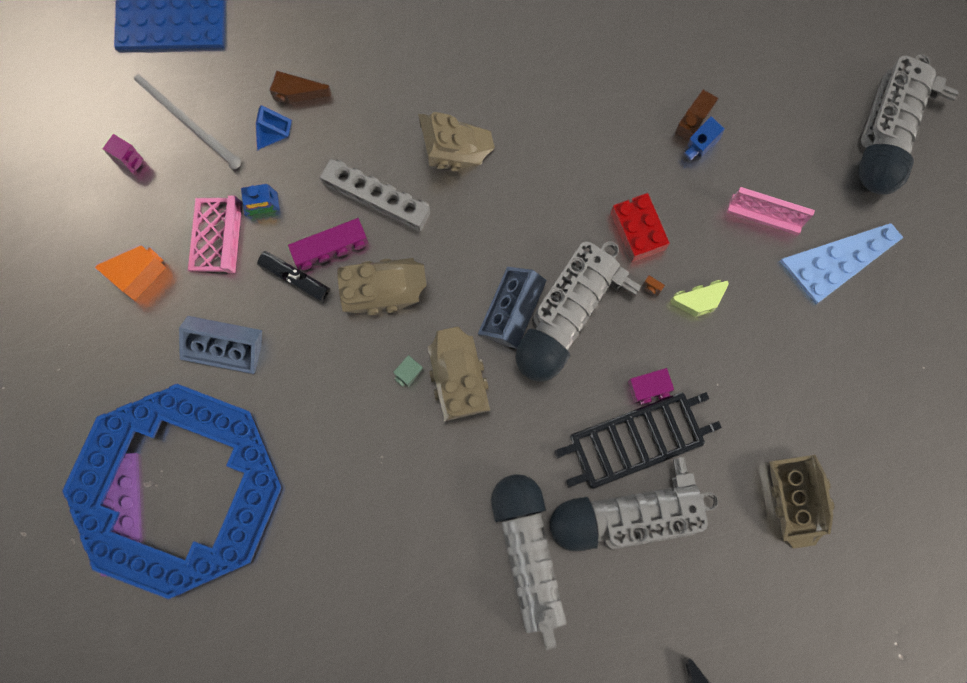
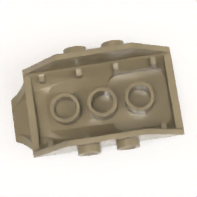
M433 112L430 115L418 114L428 153L429 166L457 171L481 165L483 159L495 148L491 131L460 122L448 114Z
M414 258L393 261L391 259H382L377 263L365 261L361 264L339 267L337 269L339 295L343 312L367 313V315H377L380 311L394 313L398 311L397 309H402L419 302V295L427 286L424 264L414 261Z
M458 326L437 331L432 344L428 346L433 368L429 373L431 382H436L437 389H434L436 401L440 400L444 421L490 411L486 389H489L486 378L482 377L481 371L484 370L482 359L478 360L473 336H468Z
M816 455L770 461L773 483L771 491L777 502L775 513L777 518L780 519L783 540L788 541L793 549L816 545L823 535L831 534L834 501L830 498L829 494L831 488L830 481L826 478Z

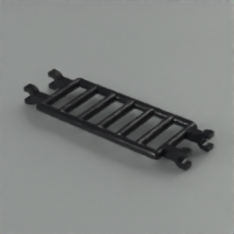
M679 392L571 434L572 444L554 451L557 459L576 452L584 471L583 474L566 480L568 488L588 481L590 488L594 489L704 446L705 440L703 436L722 428L719 421L699 428L691 407L709 400L707 392L687 399L683 392ZM680 401L696 441L686 445L669 407L670 404ZM659 408H662L678 448L668 452L651 413ZM641 415L645 416L660 452V455L650 459L633 418ZM623 422L627 423L642 459V462L632 466L615 425ZM605 429L609 430L624 466V469L614 473L597 433ZM589 435L606 476L596 480L579 440Z

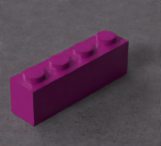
M359 218L288 244L297 269L307 270L318 262L325 263L331 257L343 256L352 249L359 250L365 247V244H368V240Z

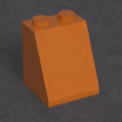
M140 245L98 264L95 268L121 291L136 301L166 267L162 264L164 260L150 247L146 250Z

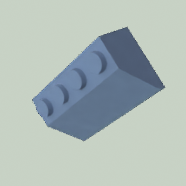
M507 267L478 335L503 346L518 348L547 280L531 269Z
M192 316L186 317L179 327L180 360L251 374L255 373L262 347V330Z

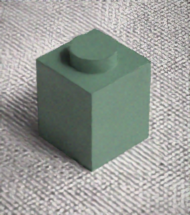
M408 355L394 370L393 373L396 376L394 380L402 387L406 385L409 388L422 374L424 369Z

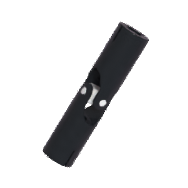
M264 251L257 261V265L288 282L321 303L325 301L330 292L328 286L294 268L268 251Z

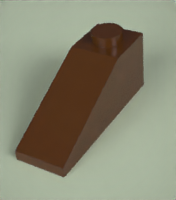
M276 71L270 87V93L274 100L281 103L284 101L292 103L331 96L329 85Z
M703 89L680 121L675 134L689 142L690 137L701 127L719 98Z

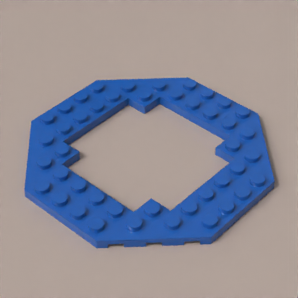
M174 384L170 388L160 392L157 391L143 397L141 400L128 403L116 408L112 412L97 416L62 492L70 507V513L78 528L79 537L84 550L87 552L93 571L166 599H171L251 563L282 487L250 411L185 386ZM162 421L234 448L226 466L244 473L213 548L193 541L185 560L112 532L120 513L102 506L135 432L154 439Z

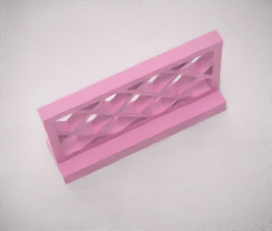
M740 187L737 193L732 195L727 210L729 214L795 235L801 233L802 227L811 219L815 210Z
M236 196L195 199L188 264L190 272H236L242 201ZM222 203H227L226 210L220 214L216 208ZM201 204H209L210 208L202 214L200 211ZM215 211L218 217L210 223L206 217ZM205 220L209 225L201 232L198 227ZM223 220L225 222L224 228L218 232L214 226ZM213 229L217 234L209 241L204 235ZM203 238L207 243L199 250L196 247L197 242ZM221 238L223 240V244L218 250H216V248L212 244L217 239ZM211 247L215 252L207 259L202 253ZM199 256L205 260L200 266H194L195 260ZM219 256L221 258L220 266H213L210 262Z

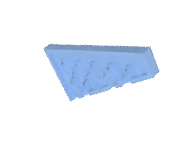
M890 223L783 258L780 262L813 302L817 304L901 240L903 236Z

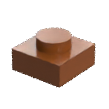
M649 275L642 286L645 287L649 294H656L658 296L665 285Z

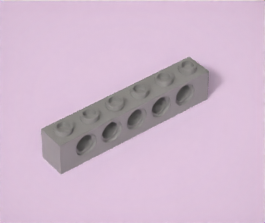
M330 159L320 176L322 184L421 232L431 214L430 207L426 202L422 200L416 201L412 199L410 194L406 192L400 193L392 185H384L373 176L367 177L359 169H351L340 160ZM342 175L348 176L346 180H339ZM359 183L365 184L362 188H356V185ZM375 191L381 192L377 197L372 196V193ZM391 199L397 200V203L394 205H391L388 202ZM408 207L414 208V211L411 213L405 212V209Z

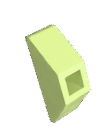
M717 280L711 282L710 286L707 287L700 285L692 288V291L687 293L685 290L679 291L671 299V305L695 317L713 312L718 307L729 285L728 280L724 282Z

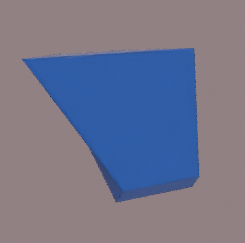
M262 105L259 106L256 119L257 150L288 137L292 120Z

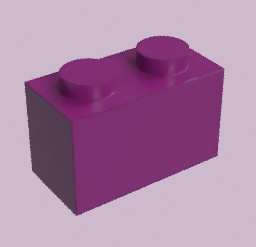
M112 134L102 149L114 163L133 173L141 166L143 158L130 143Z
M667 368L637 376L628 381L634 403L640 402L641 405L652 402L651 399L659 397V400L669 397L670 393L674 391Z

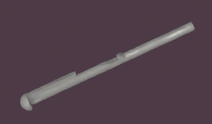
M139 74L134 77L137 83L229 162V168L237 169L240 167L241 160L238 156H234L212 135L205 133L182 110L173 105Z

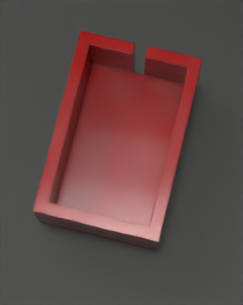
M648 193L632 198L631 203L629 200L613 205L610 213L631 262L667 249L670 242Z

